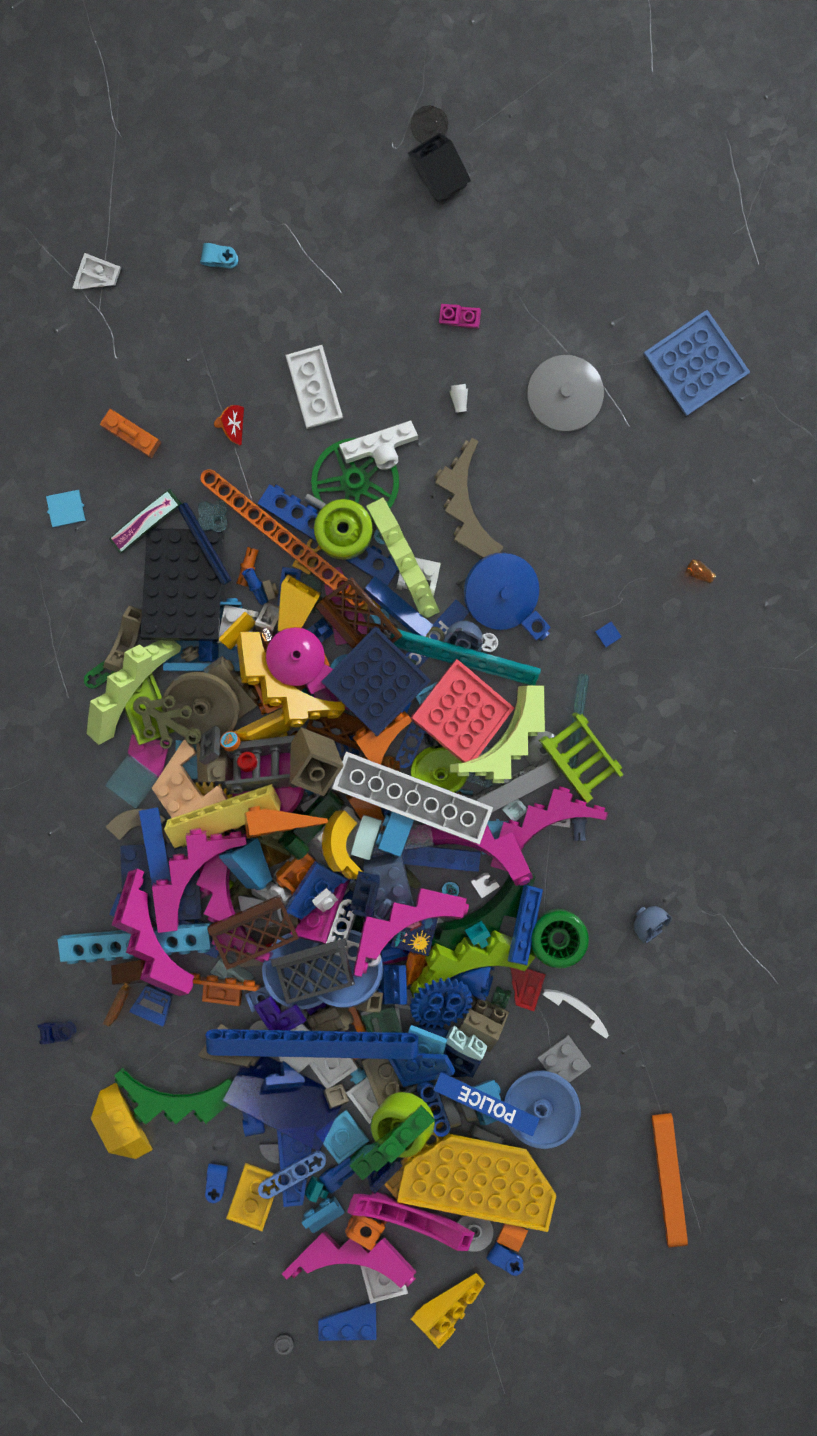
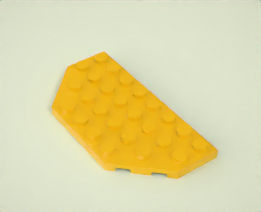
M453 1134L445 1137L404 1164L397 1196L398 1203L545 1232L549 1230L556 1200L555 1191L527 1149Z

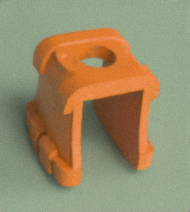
M352 1215L345 1233L347 1237L372 1251L376 1245L375 1242L383 1233L387 1221L380 1220L376 1222L367 1216ZM362 1227H369L372 1231L371 1235L368 1237L362 1236L360 1233Z

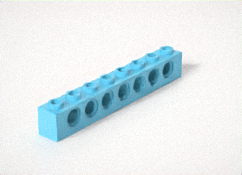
M212 922L178 925L177 931L158 933L157 927H152L159 944L167 955H171L172 952H179L181 955L189 954L194 950H198V953L209 952V949L214 946L211 944L213 938L207 929ZM123 930L63 935L57 939L60 962L67 961V964H75L79 960H86L87 963L101 958H104V961L115 960L116 957L132 959L134 956L126 953L131 934ZM189 935H193L196 938V943H192L189 940ZM170 937L177 939V945L171 943ZM114 942L120 943L121 950L115 947ZM96 943L102 946V951L96 948ZM77 945L83 947L84 953L78 950Z

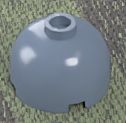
M457 621L448 628L444 642L480 652L483 644L482 632L473 622Z
M651 906L646 909L642 907L636 913L637 918L634 921V931L642 943H645V941L648 943L662 932L661 929L664 924L666 926L670 924L672 917L663 908Z

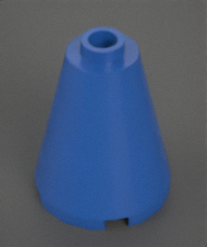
M495 966L471 969L451 977L450 981L452 982L455 978L458 982L463 981L464 985L467 984L472 996L485 1001V996L488 997L493 981V976L490 972L495 970Z

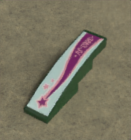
M168 489L109 538L110 542L120 554L124 553L136 541L141 540L147 532L163 522L182 503L171 489Z

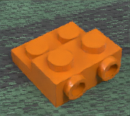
M308 853L300 860L295 858L292 861L288 860L276 872L277 883L282 888L287 887L293 895L314 861H318Z

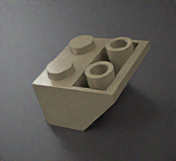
M473 997L472 1008L468 1009L469 1013L464 1015L458 1029L468 1038L474 1034L488 1046L486 1051L491 1052L500 1037L509 1012L487 1000L483 1001Z

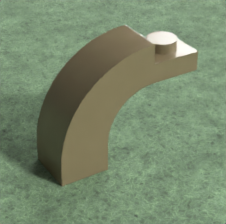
M128 606L122 616L114 646L107 656L103 668L114 672L123 669L125 651L136 647L140 638L142 610Z
M133 809L116 816L106 828L119 840H122L133 828L141 826L139 811L146 809ZM160 814L164 840L167 843H171L163 825L167 818Z

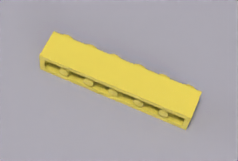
M270 784L168 819L164 830L174 848L187 846L186 833H189L191 829L201 828L202 831H206L207 838L213 834H223L227 830L238 829L245 825L244 813L249 812L248 808L260 806L261 810L280 811L281 801L274 787Z

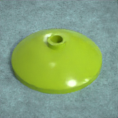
M428 747L416 756L411 767L412 777L454 793L463 787L468 776H457V772H450V764L462 762L444 747L436 749Z

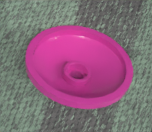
M294 627L280 631L272 638L267 647L266 662L268 669L278 681L286 685L301 686L311 682L319 675L324 665L325 655L320 640L313 633L303 628ZM298 652L300 657L294 658L293 653Z

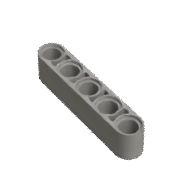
M548 757L511 776V779H504V783H497L477 793L470 799L493 807L492 812L555 780L559 777V773L552 758Z

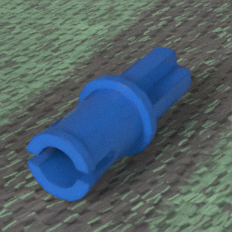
M248 568L244 570L242 575L248 583L249 591H253L260 605L267 603L269 600L262 588L263 583L259 581L254 569Z

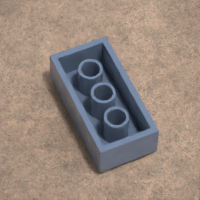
M388 854L373 857L370 860L364 859V872L380 875V884L373 911L378 909L384 898L391 899L393 903L414 907L402 854L401 857ZM406 927L401 931V934H403V932L408 933L418 931V928L410 931V929L412 928Z

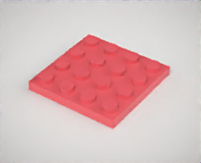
M456 659L410 718L464 763L478 758L514 710V707Z

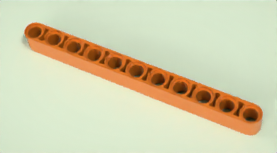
M212 469L202 472L201 482L209 491L334 591L340 583L348 580V578ZM208 476H215L213 483H206ZM228 487L230 489L229 493L225 496L221 495V490ZM243 499L244 505L239 508L235 507L236 501ZM253 511L259 512L257 519H250V514ZM273 523L274 528L271 531H265V525ZM282 535L289 536V540L286 543L279 542V538ZM296 547H303L304 551L301 555L294 554ZM311 559H318L316 567L309 566ZM330 570L333 572L331 579H324L323 574L326 571ZM349 584L346 594L355 595L354 588ZM345 598V601L355 608L353 599ZM362 601L358 604V608H363L367 603Z

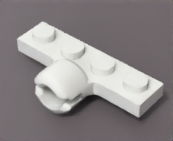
M408 421L339 444L346 464L371 456L374 458L379 469L388 470L398 463V455L394 448L418 440V434L412 422Z

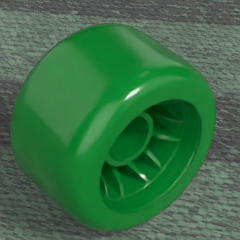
M552 909L537 917L532 932L531 948L535 956L543 964L551 968L563 969L575 965L584 957L589 944V935L585 924L577 915L565 909ZM555 933L563 934L561 942L556 943L553 941Z

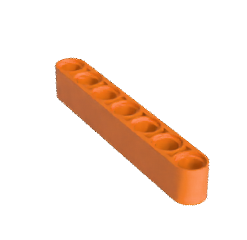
M672 1114L652 1115L668 1248L688 1246Z

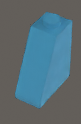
M246 838V845L230 848L219 854L222 862L247 889H264L266 884L273 880L258 838Z

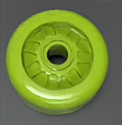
M347 499L334 500L326 504L317 514L314 522L315 538L322 551L330 557L340 560L352 559L362 554L369 546L373 534L372 521L365 508L357 502ZM340 524L348 525L349 529L346 533L338 531Z
M407 1092L391 1094L382 1102L371 1119V1133L375 1142L398 1126L420 1105L434 1118L430 1107L425 1101L414 1094ZM435 1121L406 1147V1150L399 1158L414 1156L424 1147L434 1131Z

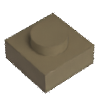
M270 580L262 582L268 600H276V594H279L276 584H272Z
M342 1083L323 1091L330 1109L349 1102Z

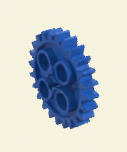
M448 977L446 981L440 978L437 983L432 980L431 985L425 983L426 988L419 987L420 993H414L415 998H411V1004H409L415 1022L419 1021L420 1025L425 1024L426 1028L432 1025L433 1029H435L437 1025L443 1028L444 1024L450 1026L452 1021L457 1023V1018L463 1019V1013H469L468 1009L472 1008L471 1003L473 1000L467 984L464 985L463 981L458 982L456 978L451 982Z

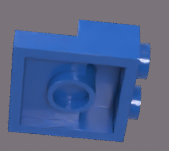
M383 965L382 980L376 990L383 993L382 1004H407L406 965Z

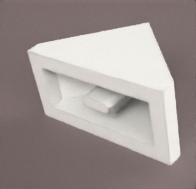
M268 602L265 603L255 622V629L274 636L279 621L280 607Z

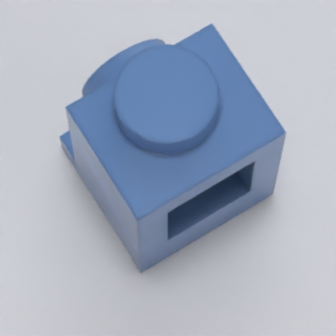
M265 985L261 986L257 991L245 993L251 1012L256 1011L253 1006L260 1002L258 1000L259 995H263L265 999L271 996Z

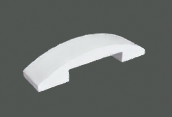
M543 989L542 994L558 1006L562 1000H565L591 1018L590 1028L607 1039L609 1035L598 1016L586 1004L564 992Z

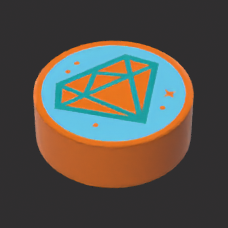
M228 731L220 738V744L226 751L236 750L241 742L239 736L234 731Z

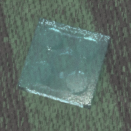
M127 755L106 786L134 808H138L159 777L131 755Z

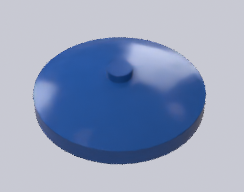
M494 553L479 560L470 570L464 585V600L469 613L476 621L491 629L504 630L521 624L531 615L539 598V582L534 569L527 561L510 553Z

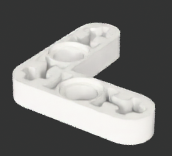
M346 899L339 905L326 943L337 940L334 933L344 936L348 945L345 946L347 958L355 962L357 956H349L348 951L353 946L358 948L359 944L349 941L348 937L356 915L352 913V910L347 914V917L350 918L349 921L345 918H340L341 915L345 917L346 911L344 906H348L352 901ZM345 922L347 924L346 931L338 932V923ZM340 952L335 953L336 956L341 957ZM379 954L376 961L372 960L369 963V959H366L365 962H368L369 967H375L380 963L381 955Z

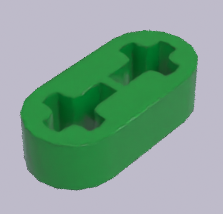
M105 661L101 662L84 676V684L88 688L96 689L107 682V676L111 674L106 672L102 675L101 673L106 669L103 668ZM97 675H100V677L96 679V685L92 683L89 684L90 676L96 677Z

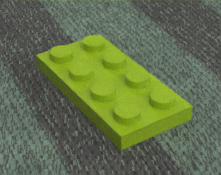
M153 673L136 689L124 708L139 746L161 738L157 720L151 715L152 726L155 727L156 734L150 739L144 736L145 726L142 715L137 714L133 707L135 700L141 696L148 697L150 700L162 699ZM140 704V708L146 709L144 704ZM162 706L155 708L158 711L163 712ZM167 726L169 734L175 732L172 728ZM147 730L148 734H153L152 730Z

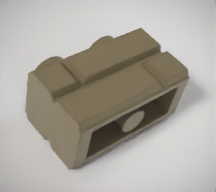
M329 1006L310 1015L307 1021L312 1031L338 1030L344 1032L349 1029L348 1025L354 1022V1018L351 1012L348 1011L349 1008Z

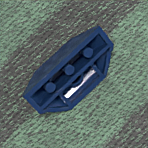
M425 1024L413 1025L443 1038H446L449 1032L438 1025L435 1029H433L432 1025L426 1028ZM446 1043L443 1054L448 1056L455 1069L454 1074L450 1077L468 1076L473 1078L481 1061L458 1052Z

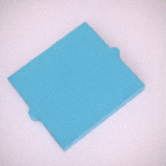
M79 490L46 496L49 509L47 513L50 514L52 527L85 521L84 504L81 501Z

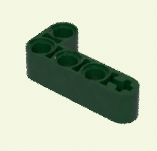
M329 788L325 795H320L302 815L329 820L335 811L341 809L344 801ZM326 824L286 831L278 843L292 857L300 860L310 849L307 844Z

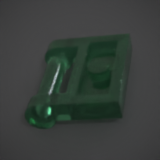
M394 1006L382 1009L380 1012H372L361 1016L367 1032H375L372 1019L377 1018L381 1032L402 1033Z

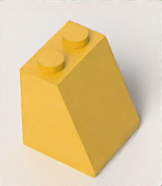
M287 575L281 584L278 631L294 627L302 628L321 593L294 577Z

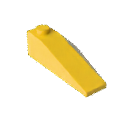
M475 1273L424 1304L415 1312L411 1320L439 1349L456 1330L454 1325L459 1318L463 1319L465 1308L468 1304L474 1302L485 1285L484 1281Z

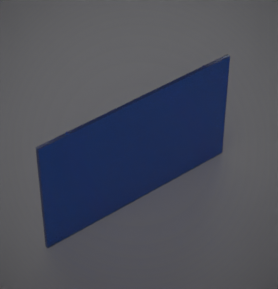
M260 1056L255 1066L251 1065L250 1068L240 1067L223 1102L319 1152L341 1106L333 1109L329 1108L323 1092L326 1087L302 1075L305 1079L302 1087L264 1090L263 1081L268 1075L279 1074L281 1076V1063L270 1057Z

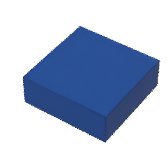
M612 621L595 631L605 648L622 637Z

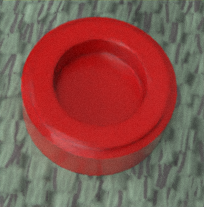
M244 752L238 757L237 764L243 772H251L257 767L258 761L253 753Z

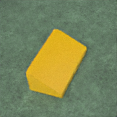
M244 612L220 636L219 640L231 650L237 644L236 639L240 632H249L255 626L256 621L247 612Z

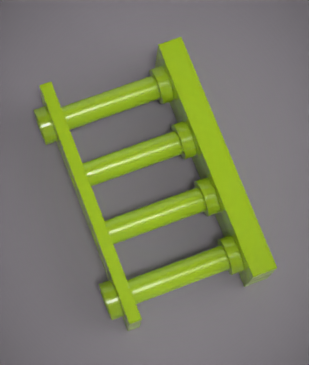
M574 712L572 714L576 720L554 738L551 737L549 739L543 736L538 741L581 799L588 803L593 799L590 793L594 787L613 773L619 777L623 776V773L620 771L622 767L616 759L612 760L587 726L589 722L583 714L579 715ZM581 727L587 736L566 753L562 752L560 754L556 749L558 744ZM592 742L598 752L576 769H571L567 764L570 762L569 759ZM601 758H604L609 767L587 784H582L579 780L580 775Z

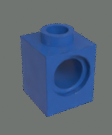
M536 610L520 624L534 641L537 639L542 641L550 634L548 630L551 627ZM534 622L541 624V632L536 633L532 630Z

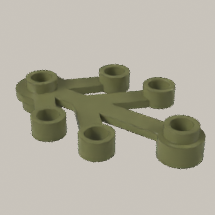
M168 695L165 698L150 700L145 696L138 697L133 707L137 714L142 715L145 726L143 734L146 738H153L156 734V729L152 726L151 715L157 720L162 738L160 741L162 748H170L173 742L169 736L167 726L185 736V740L189 744L194 745L200 741L201 731L198 728L192 727L187 729L171 719L176 717L188 719L192 714L191 707L183 706L180 709L160 712L155 708L161 706L172 708L175 705L176 700L173 696ZM170 699L173 704H168L166 700ZM140 704H144L146 709L140 708ZM183 710H188L189 714H184ZM147 730H152L153 734H148ZM194 735L196 739L192 740L189 736ZM163 740H168L169 744H164Z

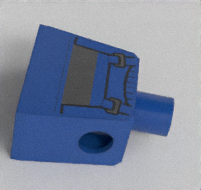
M147 984L129 1012L163 1027L167 1021L173 994L154 985Z

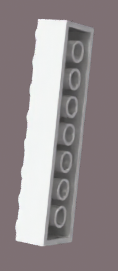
M345 752L342 760L344 766L335 778L332 789L480 844L493 807Z

